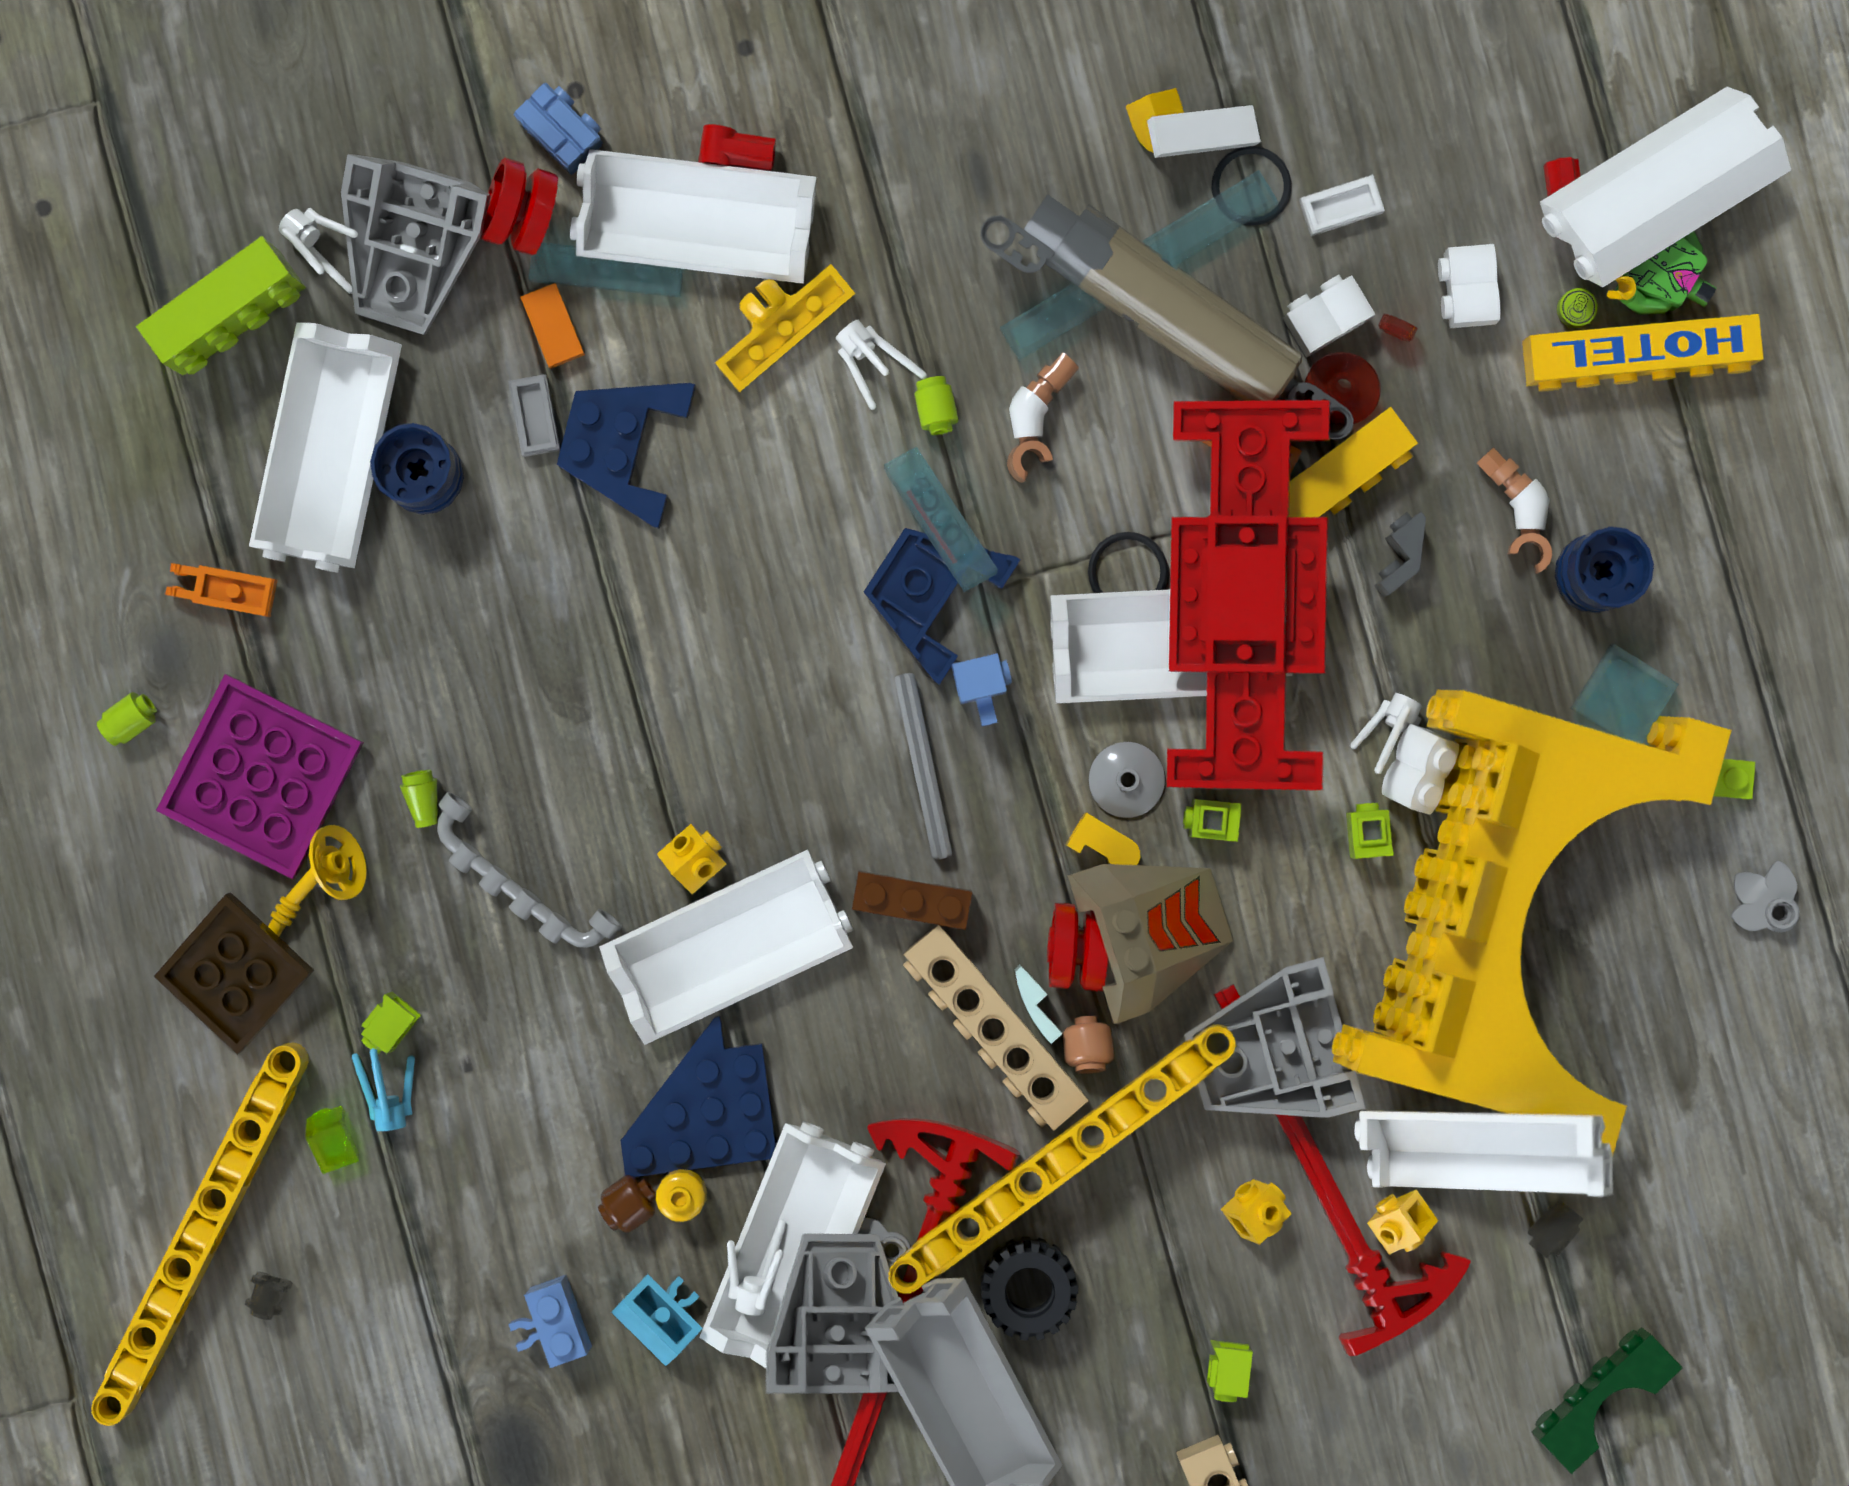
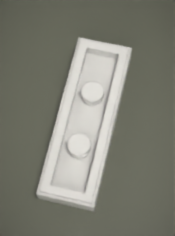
M1253 105L1153 116L1147 120L1155 158L1249 147L1261 142Z

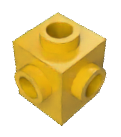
M692 824L675 836L671 842L657 853L672 876L691 894H694L726 865V862L718 853L722 848L720 843L708 830L701 834Z
M1255 1179L1239 1186L1235 1191V1196L1221 1208V1211L1240 1237L1258 1245L1267 1237L1273 1236L1280 1231L1283 1222L1292 1214L1284 1204L1286 1200L1285 1195L1275 1184L1271 1182L1266 1184Z
M1416 1189L1398 1198L1391 1194L1382 1199L1375 1206L1377 1212L1367 1224L1388 1254H1391L1403 1248L1406 1252H1409L1420 1246L1425 1241L1424 1237L1436 1225L1438 1219Z

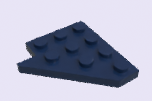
M721 1016L714 1017L620 1140L625 1176L640 1177L670 1173L679 1169L692 1170L771 1159L776 1147L763 1043L725 1048Z

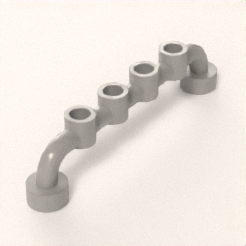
M447 792L438 805L443 811L438 819L437 832L440 841L453 853L449 858V862L463 873H468L471 868L483 876L479 885L492 896L497 897L501 891L513 900L509 905V909L518 917L528 920L532 914L541 921L543 925L539 932L546 939L557 944L562 938L576 947L588 948L597 945L605 937L613 940L622 929V925L618 920L606 911L598 909L589 920V924L593 929L586 933L577 931L567 919L546 907L535 894L519 886L503 869L491 864L481 856L476 848L460 840L454 834L452 829L454 821L464 822L472 811L468 803L452 792Z

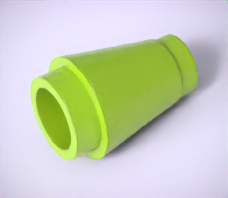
M420 770L402 775L403 784L399 787L415 822V827L422 828L437 824V778H433L432 770Z

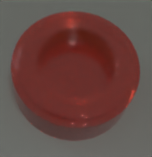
M1383 313L1378 324L1379 330L1406 342L1413 341L1418 330L1416 326Z

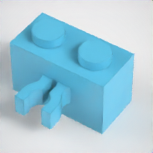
M647 1274L611 1313L667 1366L703 1329L684 1310L690 1307L700 1296L694 1291L687 1299H681L679 1302H676L674 1297L677 1295V1288L684 1282L680 1276L665 1291Z

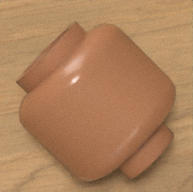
M1096 1016L1075 1018V1025L1067 1027L1062 1035L1065 1062L1070 1067L1075 1068V1072L1078 1074H1092L1105 1071L1106 1065L1114 1059L1111 1028L1107 1024L1098 1023Z

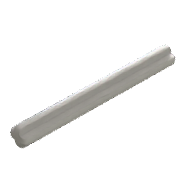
M905 673L895 677V684L931 854L935 860L948 858L952 855V849L915 675L913 673Z

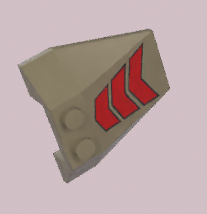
M1101 864L1068 875L1079 913L1090 910L1094 911L1116 982L1103 987L1114 1024L1152 1011L1233 942L1211 868Z

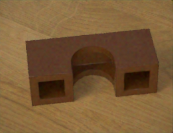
M859 870L852 910L966 930L972 890L917 882Z

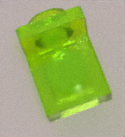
M342 1106L318 1110L306 1119L305 1139L322 1174L359 1162V1152L345 1124V1111Z

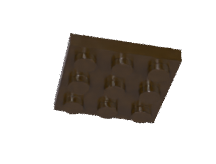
M229 892L222 897L154 977L238 1055L251 1043L315 970L235 895Z

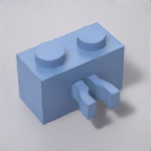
M997 653L952 664V672L960 705L976 701L982 727L997 723L991 697L1005 694L1007 691L1005 685L1012 683L1007 660L999 661Z
M567 1275L530 1287L524 1296L532 1319L519 1318L508 1324L511 1331L518 1328L529 1330L536 1327L537 1331L530 1333L528 1339L519 1341L516 1344L518 1352L528 1349L536 1340H540L550 1368L586 1356L592 1345Z

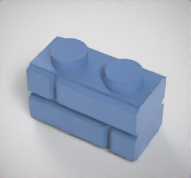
M543 83L513 115L517 122L572 175L578 170L579 163L584 164L586 162L590 149L598 150L602 146L603 142L597 134L601 131V128L587 113L580 117L571 108L575 102L560 86L553 90L547 83Z

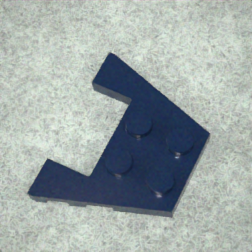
M693 383L575 391L557 466L652 527L660 529L668 495L631 486L630 483L649 410L688 419L696 385Z
M904 528L863 592L934 682L940 685L958 655L927 636V630L967 569H971L1002 590L1019 564L1020 559L1016 556L972 546L974 549L960 561L956 562L955 558L960 554L958 550L959 543L949 547L944 544L942 537L938 536L956 565L952 566L933 535Z

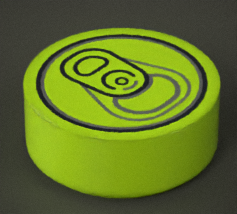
M1582 288L1568 291L1560 298L1557 304V314L1560 321L1570 328L1586 326L1595 318L1598 310L1597 300L1594 295Z

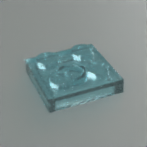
M1610 644L1570 709L1611 735L1642 744L1650 732L1653 722H1656L1679 684L1619 646Z

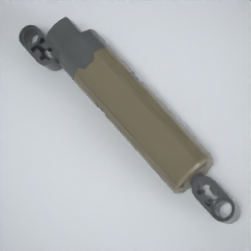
M1047 194L1024 229L1004 216H992L983 223L981 228L983 243L988 249L1025 273L1037 272L1046 264L1120 317L1122 316L1127 321L1136 322L1138 324L1137 329L1240 401H1276L1278 397L1283 400H1297L1294 398L1295 393H1305L1309 390L1311 392L1308 396L1309 400H1330V412L1339 411L1343 415L1344 424L1339 431L1330 432V438L1341 439L1351 432L1354 419L1351 412L1345 406L1315 385L1307 382H1298L1293 379L1302 362V353L1181 268L1174 269L1171 267L1170 262L1163 258L1161 254L1088 204L1079 217ZM994 223H1003L1009 229V237L1003 244L995 245L987 238V230ZM1016 233L1024 237L1018 244L1026 249L1031 248L1032 245L1038 248L1036 255L1040 258V261L1037 264L1030 262L1027 266H1024L1021 263L1023 256L1015 249H1013L1012 256L1004 253L1013 244Z

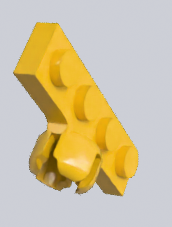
M829 264L797 293L791 296L786 294L776 281L771 279L762 281L755 289L769 305L766 308L752 292L742 298L739 303L740 311L750 321L752 329L743 339L714 362L738 392H741L856 294L832 264Z

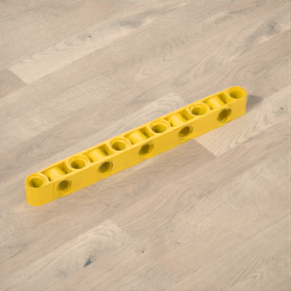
M1220 1024L1211 1025L1194 1038L1185 1041L933 1228L892 1264L888 1273L891 1286L900 1293H912L933 1277L936 1278L1181 1097L1233 1054L1235 1038L1232 1031ZM1215 1032L1223 1033L1229 1039L1228 1048L1222 1053L1211 1052L1206 1045L1207 1038ZM1159 1079L1165 1083L1167 1091L1162 1098L1151 1099L1146 1095L1144 1086L1149 1080ZM1090 1125L1098 1126L1104 1133V1140L1098 1145L1087 1144L1082 1137V1131L1085 1127ZM1026 1172L1037 1173L1042 1180V1186L1036 1191H1028L1021 1184V1176ZM964 1218L974 1219L979 1225V1234L974 1237L965 1236L959 1229V1222ZM902 1264L912 1265L917 1271V1280L908 1283L903 1281L898 1275V1267Z
M294 1042L285 1043L272 1049L259 1073L251 1083L105 1372L104 1380L91 1406L92 1415L98 1423L111 1426L127 1417L134 1410L142 1393L151 1381L295 1096L297 1086L309 1062L308 1053L300 1044ZM283 1051L290 1052L295 1058L296 1064L292 1071L285 1070L280 1064V1056ZM248 1120L258 1123L261 1130L258 1139H253L247 1135L245 1126ZM213 1189L224 1193L226 1198L224 1207H217L213 1204L211 1200ZM178 1258L189 1262L191 1266L189 1276L182 1275L177 1270L176 1262ZM143 1327L154 1331L156 1335L155 1344L147 1343L143 1339ZM108 1396L119 1400L121 1404V1411L119 1413L113 1412L108 1407Z

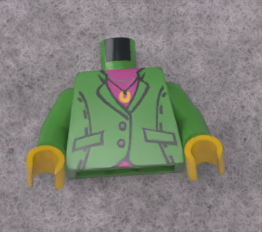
M1693 231L1617 278L1618 284L1615 288L1617 291L1608 290L1607 297L1610 299H1620L1624 305L1638 315L1665 314L1680 307L1686 297L1705 307L1714 295L1716 287L1699 278L1708 259L1702 254L1703 247Z

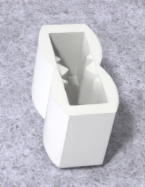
M1494 244L1447 248L1444 252V258H1439L1438 260L1439 280L1445 281L1447 296H1442L1441 298L1443 319H1449L1450 328L1496 325L1500 320V297Z
M1337 275L1320 286L1321 294L1312 299L1305 294L1287 306L1290 312L1285 315L1283 320L1305 357L1321 350L1376 315L1352 275L1342 280L1340 275Z
M1410 724L1399 740L1396 760L1391 764L1384 777L1382 795L1412 810L1430 815L1441 800L1444 790V779L1449 775L1456 763L1459 743L1429 729Z

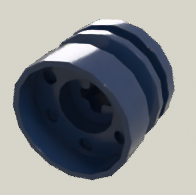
M415 423L397 425L384 433L374 446L370 460L372 478L380 491L405 510L421 515L437 513L451 505L460 493L464 480L463 463L456 450L431 428ZM426 468L429 471L426 477H417L415 475L417 469L424 470Z
M1607 527L1575 538L1563 548L1556 561L1555 580L1560 594L1568 604L1582 612L1600 613L1632 604L1643 596L1653 579L1654 562L1649 547L1640 536L1626 528ZM1598 565L1602 568L1599 571V575L1602 577L1600 579L1595 578L1597 573L1595 566Z

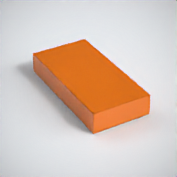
M556 283L521 296L550 369L585 355Z

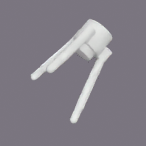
M308 208L305 213L299 209H293L288 212L280 222L279 232L294 245L318 274H323L325 270L347 293L353 294L352 286L313 245L320 236L317 224L352 238L358 236L357 231L319 215L312 208Z
M859 320L848 324L836 336V340L842 346L838 353L847 363L871 410L876 408V404L853 358L854 356L857 360H861L866 356L884 376H887L889 374L888 368L872 351L875 348V344H877L921 379H926L928 376L914 362L881 338L870 325L865 328Z
M1395 693L1391 702L1383 700L1378 712L1350 744V747L1356 749L1380 721L1387 716L1385 723L1393 729L1374 770L1376 774H1380L1400 733L1404 732L1410 724L1419 725L1421 718L1418 715L1422 705L1405 695Z
M780 1220L761 1278L747 1276L739 1284L735 1243L732 1240L727 1242L730 1277L728 1298L736 1299L735 1309L743 1314L759 1316L765 1313L768 1295L783 1257V1251L779 1250L786 1226L784 1220Z

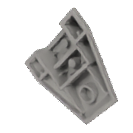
M348 154L341 197L345 226L358 233L356 238L346 235L355 314L419 334H427L483 233L490 195L471 182L399 161Z
M1324 957L1285 967L1184 1034L1187 1041L1194 1038L1207 1027L1220 1024L1230 1029L1235 1038L1233 1054L1198 1083L1205 1110L1329 1118L1366 1108L1356 1071L1333 1061L1332 1044L1335 1035L1342 1030V1023ZM1215 1032L1207 1038L1206 1045L1211 1052L1222 1053L1228 1048L1229 1039L1225 1034Z
M805 1233L802 1235L766 1351V1393L899 1392L865 1330V1327L887 1303L899 1298L897 1291L889 1282L888 1273L890 1269L878 1234Z

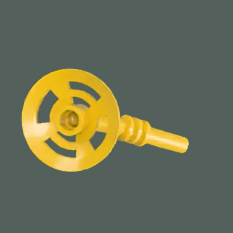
M327 825L318 829L313 835L309 847L311 868L286 897L281 896L279 899L281 904L278 903L275 906L277 911H272L271 913L272 920L268 927L277 936L280 937L286 926H291L293 923L291 919H295L297 916L295 911L299 912L301 909L299 904L317 883L328 895L338 900L354 898L362 891L366 881L365 858L357 840L343 827ZM325 837L335 838L342 845L339 849L330 845L326 846ZM348 857H350L352 863V880H349L350 863ZM326 881L332 884L337 883L343 891L331 888L326 884Z

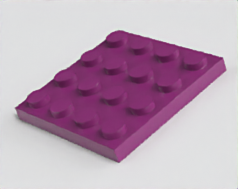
M224 674L156 811L291 879H296L309 853L311 839L315 832L322 827L364 742L228 674Z

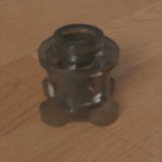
M256 1272V1275H252L251 1282L255 1283L251 1297L245 1300V1305L251 1308L249 1313L252 1316L271 1320L273 1315L282 1314L283 1309L280 1305L284 1293L291 1289L293 1282L268 1273Z

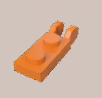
M171 563L170 572H174L175 575L197 577L195 589L190 591L183 587L167 586L165 595L192 600V603L271 617L277 585L276 579L199 565V568Z

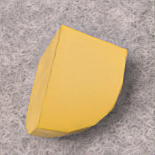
M1177 88L1149 94L1126 105L1128 116L1138 141L1152 153L1154 152L1147 120L1153 116L1184 113Z

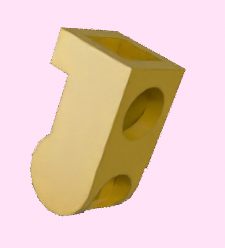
M1086 812L1065 844L1078 853L1086 845L1105 856L1108 864L1137 865L1140 860V849L1133 840Z

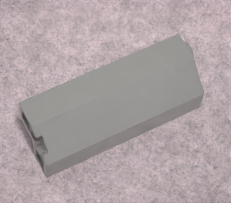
M934 1279L922 1285L924 1293L903 1303L901 1297L887 1303L865 1327V1330L949 1485L1049 1486L1052 1478L1062 1467V1463L965 1279Z

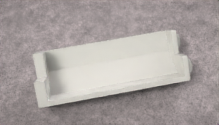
M1725 87L1540 201L1544 214L1542 223L1545 230L1550 236L1557 237L1571 244L1576 258L1574 260V267L1582 279L1589 280L1601 287L1608 285L1791 171L1783 137L1774 126L1767 129L1754 113L1758 110L1759 106L1750 95L1730 87Z
M590 149L585 164L579 163L577 186L583 187V204L579 217H572L570 239L576 240V256L804 283L810 249L809 237L814 217L817 177Z
M296 323L249 547L263 550L262 557L285 562L286 555L316 561L315 568L338 573L339 566L355 568L373 484L370 460L374 446L384 432L402 344L370 334H350L317 323Z
M1170 589L1050 595L1053 679L1056 703L1207 696V672H1169ZM1285 599V622H1286V599ZM1286 673V676L1293 675V673Z
M805 850L599 946L607 973L622 995L630 1023L644 1045L853 948L847 934L853 931V927L845 910L838 912L825 885L831 880L822 861L814 863L809 851Z
M1367 1110L1359 1111V1118L1355 1122V1138L1360 1142V1150H1372V1156L1368 1158L1367 1172L1375 1188L1394 1186L1585 1193L1587 1196H1607L1613 1194L1612 1151L1610 1143H1602L1601 1133H1604L1605 1125L1603 1117L1600 1115Z
M804 1121L801 1127L785 1123L735 1247L739 1284L747 1276L761 1278L780 1220L786 1222L779 1250L783 1251V1257L768 1295L765 1313L759 1316L743 1314L735 1309L736 1299L728 1298L730 1288L728 1266L699 1337L722 1353L751 1358L764 1368H766V1351L802 1235L805 1233L858 1234L886 1165L883 1161L872 1156L874 1149L858 1142H853L852 1146L823 1135L824 1129Z

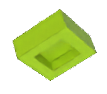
M1723 759L1713 797L1752 800L1755 761Z

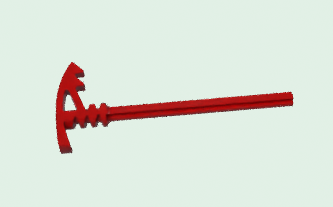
M1234 984L1214 994L1221 1010L1240 998ZM1276 1115L1348 1255L1349 1261L1345 1266L1347 1272L1358 1275L1354 1281L1355 1288L1357 1290H1366L1362 1301L1365 1306L1374 1307L1370 1316L1375 1326L1342 1333L1338 1337L1346 1354L1357 1356L1402 1334L1433 1313L1457 1287L1465 1275L1471 1260L1442 1251L1440 1255L1444 1261L1443 1267L1440 1268L1420 1262L1419 1267L1423 1273L1422 1278L1387 1283L1386 1280L1391 1273L1388 1267L1378 1266L1382 1259L1380 1251L1372 1250L1367 1245L1302 1116ZM1427 1292V1295L1421 1301L1404 1312L1401 1311L1395 1297Z
M899 1118L879 1121L867 1126V1130L877 1150L881 1151L885 1146L886 1140L890 1139L900 1159H904L908 1149L913 1148L940 1171L939 1176L931 1177L929 1180V1184L934 1188V1192L925 1194L923 1197V1202L927 1205V1212L916 1242L960 1209L955 1199L965 1195L966 1188L961 1182L964 1179L971 1178L972 1171L967 1165L968 1162L977 1161L980 1151L1009 1171L1016 1167L1020 1155L1018 1150L969 1129L935 1120ZM919 1133H931L952 1139L946 1157L924 1140ZM909 1264L903 1277V1281L907 1283L917 1280V1271ZM921 1286L912 1293L903 1294L898 1292V1297H901L903 1303L922 1294L923 1288ZM887 1393L862 1394L830 1486H855Z

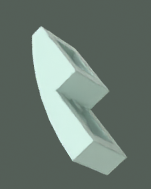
M1019 965L1015 968V977L1021 998L1037 1028L1052 1044L1062 1032L1037 1005L1047 996V993Z

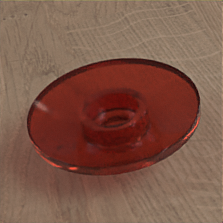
M1336 352L1321 357L1312 365L1305 379V382L1315 385L1345 406L1353 416V424L1361 422L1370 416L1377 407L1381 396L1380 379L1375 369L1365 359L1352 353ZM1339 380H1348L1351 383V387L1343 388L1340 386ZM1309 390L1305 392L1306 400H1309L1308 396L1311 393ZM1339 411L1330 412V423L1343 425V415Z

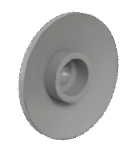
M1120 742L1110 745L1097 755L1090 768L1089 788L1095 802L1104 811L1117 817L1131 818L1148 812L1159 801L1164 790L1165 775L1161 762L1150 749L1138 743ZM1126 772L1132 773L1135 777V782L1131 787H1125L1121 783V776Z

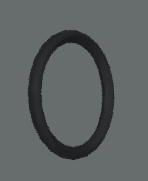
M1258 146L1241 147L1228 153L1218 163L1212 177V194L1217 207L1227 218L1242 225L1256 226L1273 220L1284 210L1291 194V178L1285 163L1277 154ZM1246 154H1258L1271 160L1281 172L1284 182L1283 194L1278 205L1271 212L1256 218H1247L1232 212L1225 205L1219 190L1220 177L1226 165L1233 159Z
M1135 532L1116 533L1104 539L1093 551L1088 565V578L1093 593H1103L1096 579V564L1099 556L1109 545L1120 540L1139 541L1154 552L1160 565V579L1155 590H1164L1168 578L1167 560L1157 543L1149 537Z

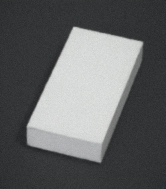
M1373 175L1302 197L1299 200L1310 236L1382 214L1385 211Z

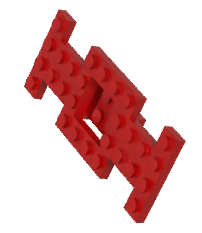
M1330 400L1174 401L1173 440L1175 442L1212 441L1210 515L1208 517H1172L1169 672H1207L1206 749H1167V787L1323 790L1324 751H1285L1286 673L1325 674L1328 518L1289 517L1291 441H1330ZM1286 556H1287V595H1286V634H1285V633H1284V630H1285V576H1286Z

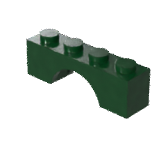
M1642 1327L1638 1331L1632 1330L1620 1340L1618 1344L1620 1348L1610 1357L1605 1356L1597 1361L1591 1369L1592 1375L1582 1384L1576 1383L1571 1386L1563 1396L1564 1401L1554 1411L1549 1409L1544 1412L1535 1423L1537 1427L1532 1433L1571 1474L1599 1449L1594 1432V1421L1600 1405L1607 1397L1627 1388L1643 1389L1656 1394L1683 1369L1653 1335Z

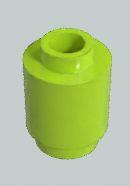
M944 376L929 377L916 383L917 391L914 395L921 429L930 430L931 435L951 432L953 430L952 425L959 421L952 386L947 384L946 377Z
M131 692L104 711L101 715L102 718L96 724L102 736L111 745L126 744L156 722L154 714L157 712V709L145 694L139 696L137 693Z

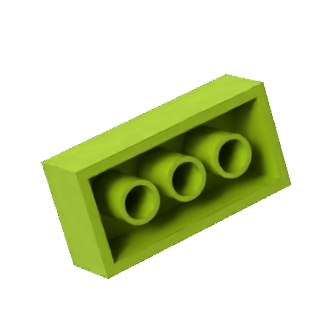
M261 236L142 321L136 328L163 365L181 375L186 373L191 375L204 368L208 363L206 359L215 352L219 351L221 353L232 348L239 341L237 337L247 329L255 330L264 325L270 318L268 314L279 306L286 308L296 302L301 296L299 292L306 287L282 253Z

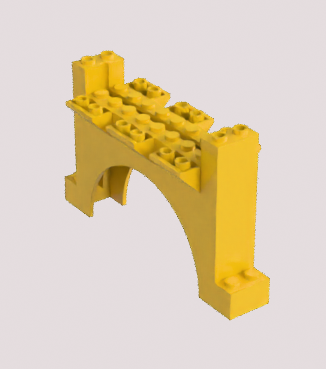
M1437 690L1436 695L1431 697L1427 705L1426 716L1429 718L1427 727L1466 738L1455 739V742L1459 743L1457 760L1449 775L1444 779L1443 794L1435 810L1448 816L1441 823L1438 830V841L1440 842L1438 850L1425 848L1424 853L1418 857L1415 864L1414 875L1417 878L1413 891L1408 893L1404 903V912L1406 913L1404 921L1417 924L1415 932L1410 934L1407 941L1406 952L1409 954L1407 961L1394 958L1392 965H1389L1385 971L1383 985L1386 987L1382 1002L1376 1005L1373 1014L1374 1031L1378 1033L1343 1024L1341 1032H1338L1333 1040V1061L1358 1073L1504 1113L1600 1115L1603 1117L1605 1125L1604 1133H1601L1602 1143H1610L1613 1158L1627 1106L1603 1097L1576 1080L1560 1065L1540 1037L1527 1006L1521 978L1520 953L1526 914L1533 894L1554 858L1576 835L1598 819L1616 810L1653 800H1674L1678 802L1687 800L1711 805L1732 730L1690 717L1657 716L1655 722L1652 723L1648 730L1647 742L1649 745H1644L1465 690Z

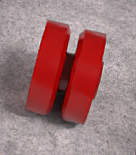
M503 158L496 169L488 190L490 198L484 229L480 239L501 245L511 234V243L515 251L531 256L535 255L541 246L551 220L558 189L557 174L538 168L527 178L523 163Z
M1054 904L1052 927H1049L1047 943L1049 987L1069 989L1074 981L1075 966L1080 965V984L1084 990L1103 991L1107 974L1108 955L1093 910L1085 911L1083 927L1080 929L1078 928V910L1075 904Z

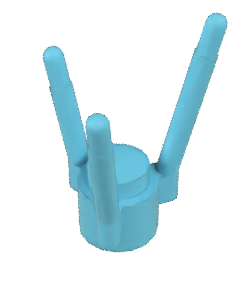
M375 1048L370 1050L371 1065L378 1095L376 1100L360 1057L357 1053L353 1054L352 1060L369 1107L370 1120H375L376 1131H390L406 1127L405 1116L413 1114L411 1096L415 1057L410 1055L407 1058L402 1102H399V1096L397 1095L386 1096L377 1050Z

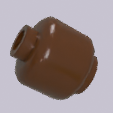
M626 1175L603 1190L601 1193V1204L598 1206V1209L607 1225L613 1231L620 1229L623 1232L630 1233L654 1216L655 1206L653 1200L656 1199V1192L645 1178L639 1182L635 1177Z

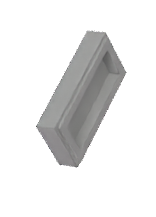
M543 374L508 381L522 456L527 457L560 451L561 447L547 375Z

